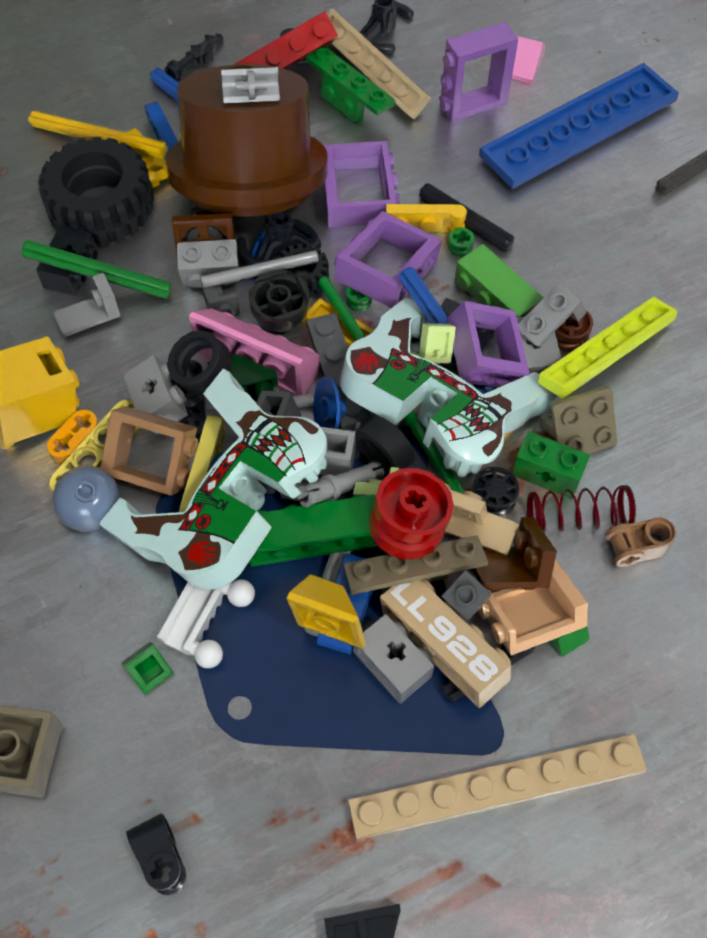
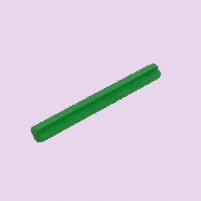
M26 240L22 247L21 255L24 258L88 277L104 273L109 283L163 299H167L169 296L171 283L30 240Z

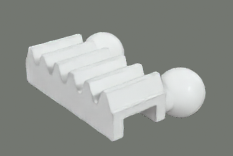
M239 579L221 588L208 590L197 588L188 582L157 636L159 642L189 656L194 655L197 664L203 668L210 669L216 667L222 660L223 650L219 643L214 640L202 641L203 632L208 630L209 621L215 617L216 608L222 604L224 594L227 595L228 600L234 606L245 607L254 599L255 590L253 585L247 580Z

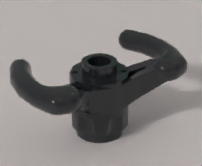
M375 0L372 5L369 21L360 33L370 42L377 34L387 35L395 30L397 12L410 19L414 16V11L405 4L395 0ZM371 42L383 54L395 52L396 47L393 44Z
M285 211L269 214L266 218L265 239L257 257L249 253L245 238L238 237L236 239L237 253L247 266L270 261L273 257L280 255L283 249L288 252V246L293 245L294 249H296L297 243H302V248H306L307 243L312 244V250L322 246L320 238L313 228L298 219L293 220L291 215Z

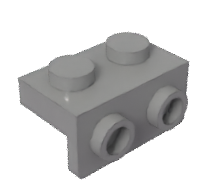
M236 240L178 243V272L182 285L194 288L201 287L200 276L239 268ZM241 280L224 283L220 285L227 286L233 284L234 282H241Z

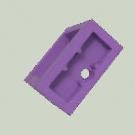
M463 301L447 317L448 324L456 326L453 348L459 377L467 383L499 388L530 375L515 311L497 306L478 304L472 301ZM476 327L495 331L501 359L482 356Z

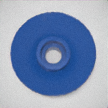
M322 377L318 381L314 393V422L320 427L338 429L340 420L344 418L346 413V404L344 399H340L334 380L331 377Z

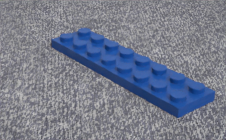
M642 63L480 147L479 156L514 189L676 102L679 92L649 66Z

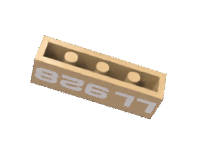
M426 579L392 586L380 596L382 613L386 614L393 622L398 620L408 631V638L416 647H424L431 655L433 664L478 708L483 706L511 681V662L508 656L500 648L496 647L494 649L485 641L483 633L474 624L468 625L460 618L459 612L447 601L443 602Z

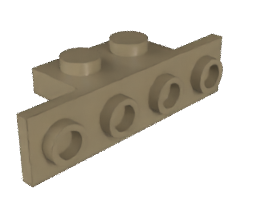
M478 535L440 543L433 553L421 559L405 560L387 554L345 563L343 566L351 595L377 589H381L382 593H385L392 586L426 579L429 583L448 579V574L487 566L488 560Z

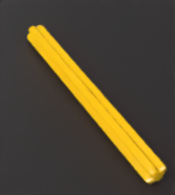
M35 110L28 117L32 127L81 139L84 138L85 140H92V137H101L102 140L112 138L116 139L119 144L123 142L129 145L138 153L158 158H164L166 152H168V146H166L164 141Z

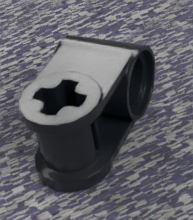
M160 813L126 831L131 849L141 866L149 886L166 896L177 894L182 890L186 883L187 873L177 850L173 832L164 814ZM168 866L171 869L168 873L170 879L164 882L160 879L163 876L162 869Z

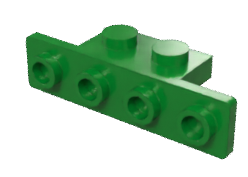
M324 46L306 55V62L322 73L320 96L353 122L357 123L363 119L365 107L375 115H379L395 106L394 98Z

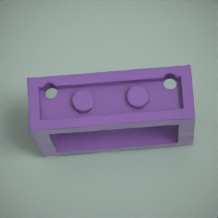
M506 22L446 39L439 106L441 111L447 114L451 122L508 104L518 38ZM492 54L487 86L462 93L465 62Z
M387 141L324 145L328 154V175L323 183L328 228L367 225L371 219L374 220L382 211L386 212V204H401L400 194H395L394 190H397L396 172H391V169H394L393 152H388ZM379 167L383 200L339 203L335 170Z
M382 211L374 220L371 219L367 223L365 229L359 235L356 234L352 238L350 244L344 250H340L334 259V266H336L334 280L393 308L409 294L398 279V275L404 269L413 267L422 280L438 262L442 239ZM380 239L414 254L394 277L360 262Z

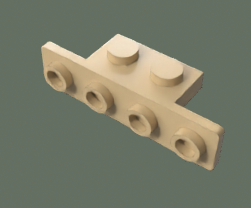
M445 483L452 494L454 503L452 516L448 527L445 529V533L460 539L478 535L482 547L508 555L515 538V531L519 529L518 523L488 513L486 503L482 501L481 496L470 491H464L463 494L451 490V487Z

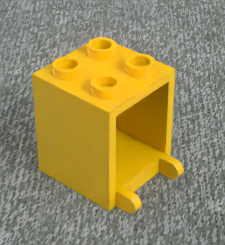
M48 336L0 351V445L4 450L12 448L14 443L61 427L76 412V408L79 407V400L76 395V388L79 387L77 375L73 369L68 370L60 347H54Z

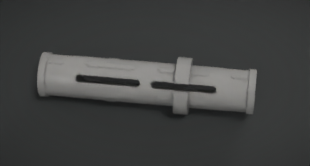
M373 461L334 476L327 474L322 476L317 482L300 486L298 489L301 494L297 498L298 500L306 497L309 498L300 503L303 507H310L324 500L333 501L339 498L341 494L354 490L356 482L368 483L370 479L383 480L384 469L380 468L373 471L372 469L381 466L379 462Z

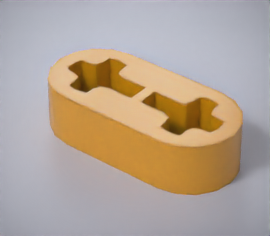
M76 411L49 439L47 449L55 463L62 465L99 424L96 415L92 411ZM81 423H82L83 425H87V424L89 423V424H90V427L86 428V427L83 426V427L79 428V425H80ZM60 446H62V447H64V448L67 447V446H69V449H68L67 451H65V450H60V451H58V448H59Z

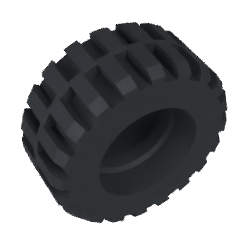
M92 137V140L86 141L83 138L77 140L75 144L70 145L68 143L62 146L60 152L55 151L50 156V162H45L38 180L39 193L52 227L56 228V231L59 226L90 232L93 234L96 244L108 246L110 242L117 241L119 243L124 241L126 236H133L139 231V226L143 227L148 221V216H150L154 207V196L145 161L142 160V156L129 145L123 142L119 144L116 139L112 138L102 140L101 137ZM102 186L114 187L110 192L100 196H80L92 188Z

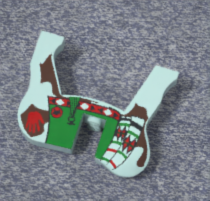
M406 297L381 316L377 328L370 335L350 345L346 352L340 376L341 389L350 400L385 418L394 425L398 424L422 402L418 419L427 430L423 440L425 446L429 449L434 438L444 450L445 458L443 463L446 469L451 468L457 472L458 477H465L467 473L475 475L480 470L482 464L490 463L499 456L504 444L505 434L522 427L533 417L550 413V405L556 402L558 396L538 383L540 374L536 372L482 394L472 385L447 369L411 354L410 340L421 338L422 324H428V320L415 301Z
M222 369L203 394L234 430L239 439L226 450L204 477L191 498L186 511L141 515L127 501L120 497L99 523L115 538L146 560L168 564L191 585L208 590L221 588L234 581L244 570L272 528L257 512L264 504V494L267 492L258 480L294 499L301 494L295 486L296 483L301 484L303 480H308L310 483L316 482L318 480L317 475L322 469L327 467V460L324 458L327 451V438L317 423L305 417L273 416L265 413L249 394L244 392V389L232 374L225 369Z

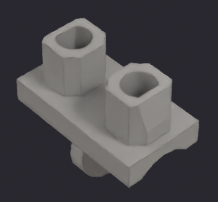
M278 67L221 70L223 103L280 101Z

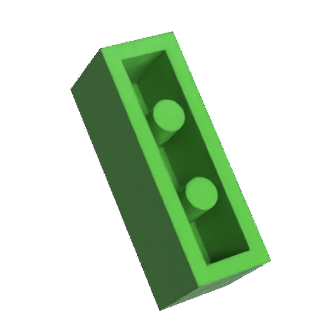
M484 244L457 261L454 280L462 290H466L475 298L478 304L513 310L516 317H525L544 298Z

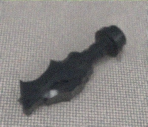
M218 33L215 36L204 35L205 40L197 45H191V50L185 52L186 56L178 62L176 60L169 61L165 67V72L175 80H180L184 77V70L189 66L194 65L197 67L199 64L209 63L214 59L217 47L223 44V35Z

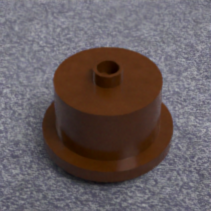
M255 64L226 65L201 70L184 78L177 87L181 140L170 148L166 156L167 176L172 188L204 210L217 214L232 213V216H262L285 211L299 205L310 193L318 189L328 175V154L324 145L310 136L308 82L301 75L278 67L280 101L223 103L221 70L275 67Z

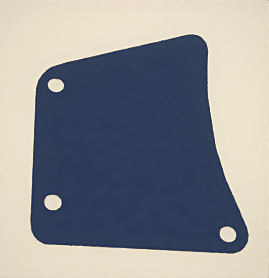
M396 426L408 439L414 450L415 459L408 468L428 471V457L410 428ZM357 448L353 469L368 464ZM319 474L318 481H319V479L322 478V476H324V475H320V474ZM185 488L172 496L162 494L156 505V514L179 512ZM275 490L274 494H264V504L257 511L264 510L269 512L282 510L291 505H302L300 504L301 501L281 499L280 492ZM354 490L341 494L336 500L351 498L354 496ZM380 547L354 550L350 554L368 559L387 555L388 553ZM330 554L251 567L248 562L244 570L234 581L243 579L253 585L255 590L253 601L245 607H236L230 603L227 595L224 594L222 604L216 608L215 617L209 621L208 630L203 632L202 641L214 640L219 643L223 650L222 660L214 668L206 669L199 666L196 662L208 709L215 723L233 739L243 743L476 756L492 754L502 745L504 729L500 715L491 699L480 708L466 695L454 703L449 702L443 694L442 686L450 679L435 664H433L432 677L404 702L399 704L354 652L348 655L317 645L318 637L306 633L305 628L297 624L286 598L289 592L310 574L322 578ZM170 567L179 599L188 581ZM444 580L430 582L436 591V595L445 602L446 600L442 597L447 591ZM381 589L373 590L361 626L363 632L384 616L380 596L384 593H382ZM390 653L389 655L391 660L395 657L399 658L400 661L402 660L401 654L394 656ZM236 696L246 697L251 702V712L244 719H234L228 713V704Z

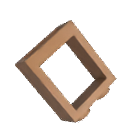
M127 406L111 410L100 468L109 473L113 478L172 496L186 488L191 471L189 469L190 460L198 446V439L195 438L197 427ZM135 426L175 438L167 479L127 467Z

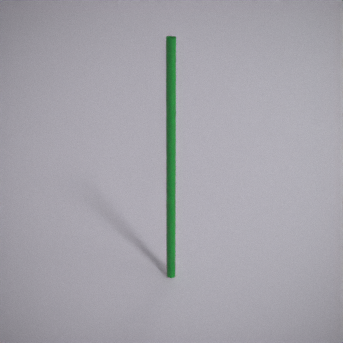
M327 276L320 278L318 281L320 288L353 340L357 341L366 337ZM412 410L403 418L442 481L448 484L451 490L463 494L464 489L451 469L445 468L444 458L434 442H431L429 449L423 443L426 430Z

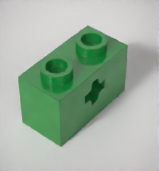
M528 431L517 455L512 473L519 479L551 490L557 494L562 495L566 489L571 490L575 494L590 454ZM569 492L565 494V497L573 499Z

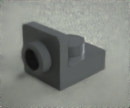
M221 285L207 288L202 287L207 309L213 308L233 316L240 314L236 293L223 295Z
M469 569L465 570L442 597L463 617L470 619L489 599L491 592L477 580L475 574Z

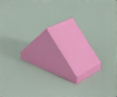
M518 36L512 74L513 80L532 84L546 50L544 42Z

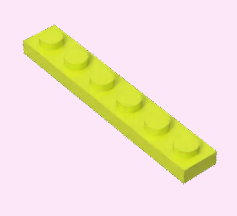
M653 296L542 371L539 375L538 383L561 399H564L673 322L678 310Z

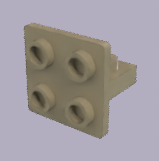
M608 386L553 402L550 405L551 413L539 416L540 427L555 438L556 442L584 453L591 454L617 444L612 389Z

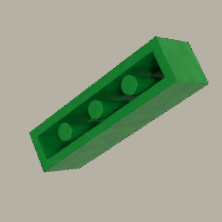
M358 494L349 499L336 501L324 500L310 507L291 505L282 510L257 511L272 528L250 559V566L255 567L378 547L370 534L369 518L375 501V494Z

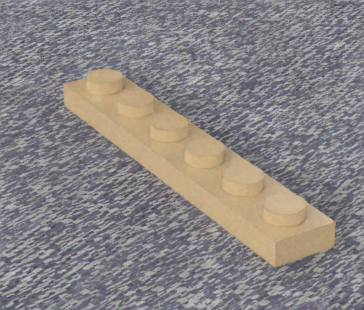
M331 8L327 15L338 34L337 39L332 44L374 84L394 98L395 103L415 120L431 100V97L337 11Z

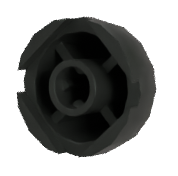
M270 271L259 276L254 281L255 285L249 290V303L253 317L261 326L270 331H290L297 327L307 316L310 304L308 285L298 275L295 278L287 275V271Z

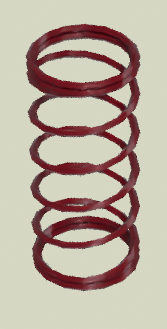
M628 485L618 486L613 496L604 486L600 487L595 497L588 488H583L578 495V499L571 490L566 489L561 495L560 502L556 494L549 490L544 495L542 504L539 495L534 491L530 492L527 497V517H534V501L536 521L545 533V502L548 494H552L558 506L559 530L563 532L562 503L565 494L569 492L576 505V526L581 531L582 517L579 505L582 493L587 491L594 503L593 521L595 528L598 530L600 528V516L597 500L601 490L607 491L611 499V522L613 527L618 525V514L615 504L617 491L618 513L622 524L635 522L636 503L634 493ZM625 492L627 493L628 501H629V520H628V521H627V519H626V515H625V511H624V493H625Z

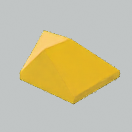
M310 574L289 592L286 599L299 626L364 649L366 641L359 617L342 585Z

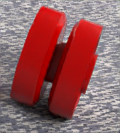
M418 468L399 469L388 474L379 484L369 518L370 534L378 547L391 556L405 560L421 559L433 553L441 543L445 529L448 527L452 516L454 503L450 490L440 478L431 472Z

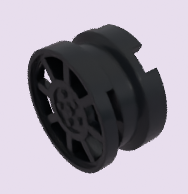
M488 467L476 475L471 492L482 497V501L486 503L488 513L504 518L515 507L519 494V483L514 474L509 470L501 467ZM496 472L502 473L505 476L498 475Z

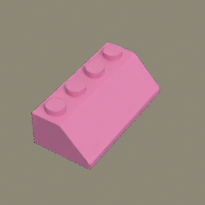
M213 308L192 311L189 315L192 331L203 330L212 333L227 347L230 356L238 354L276 371L279 389L291 392L294 396L306 394L320 372L319 354L309 347L296 345L281 335H273L255 324H247L227 312L222 313ZM205 348L197 352L210 359L212 358L211 348Z

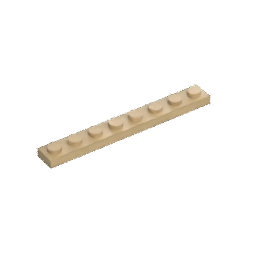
M631 734L349 799L348 805L356 841L643 774L647 771V767L636 736Z

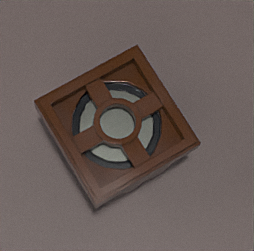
M200 211L190 216H172L176 254L178 243L236 240L232 213L216 214L209 211Z

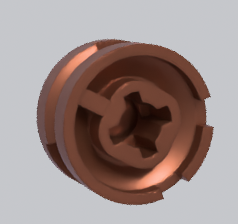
M588 311L578 322L572 316H569L555 331L560 351L572 352L588 341L593 327V318Z

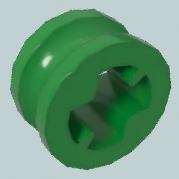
M462 227L453 229L449 234V251L453 255L460 257L472 252L474 243L473 232ZM459 240H463V244H459Z
M350 287L346 289V303L351 310L364 311L371 306L372 298ZM356 294H361L363 298L358 299Z

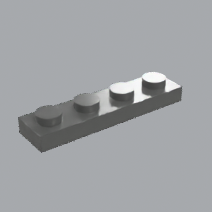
M336 313L306 320V326L315 353L319 354L323 377H331L334 380L340 399H344L346 404L345 416L341 418L339 424L340 429L350 430L361 427L371 418L369 410L350 400L341 389L340 376L348 347Z

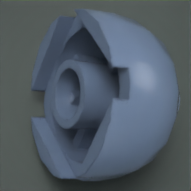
M90 465L77 466L65 472L56 483L52 496L54 511L60 521L73 530L83 533L100 531L103 527L99 523L120 498L119 486L113 477L100 467Z

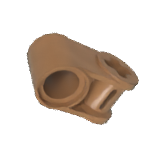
M657 517L636 523L614 526L606 531L605 537L607 541L612 543L616 554L614 559L616 566L626 567L638 562L663 557L675 539L676 529L668 519ZM651 535L660 536L664 542L654 540Z

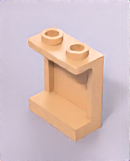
M555 559L549 588H535L534 590L504 588L494 593L491 592V596L479 608L478 612L483 620L488 619L494 639L498 644L503 643L511 656L587 627L588 602Z

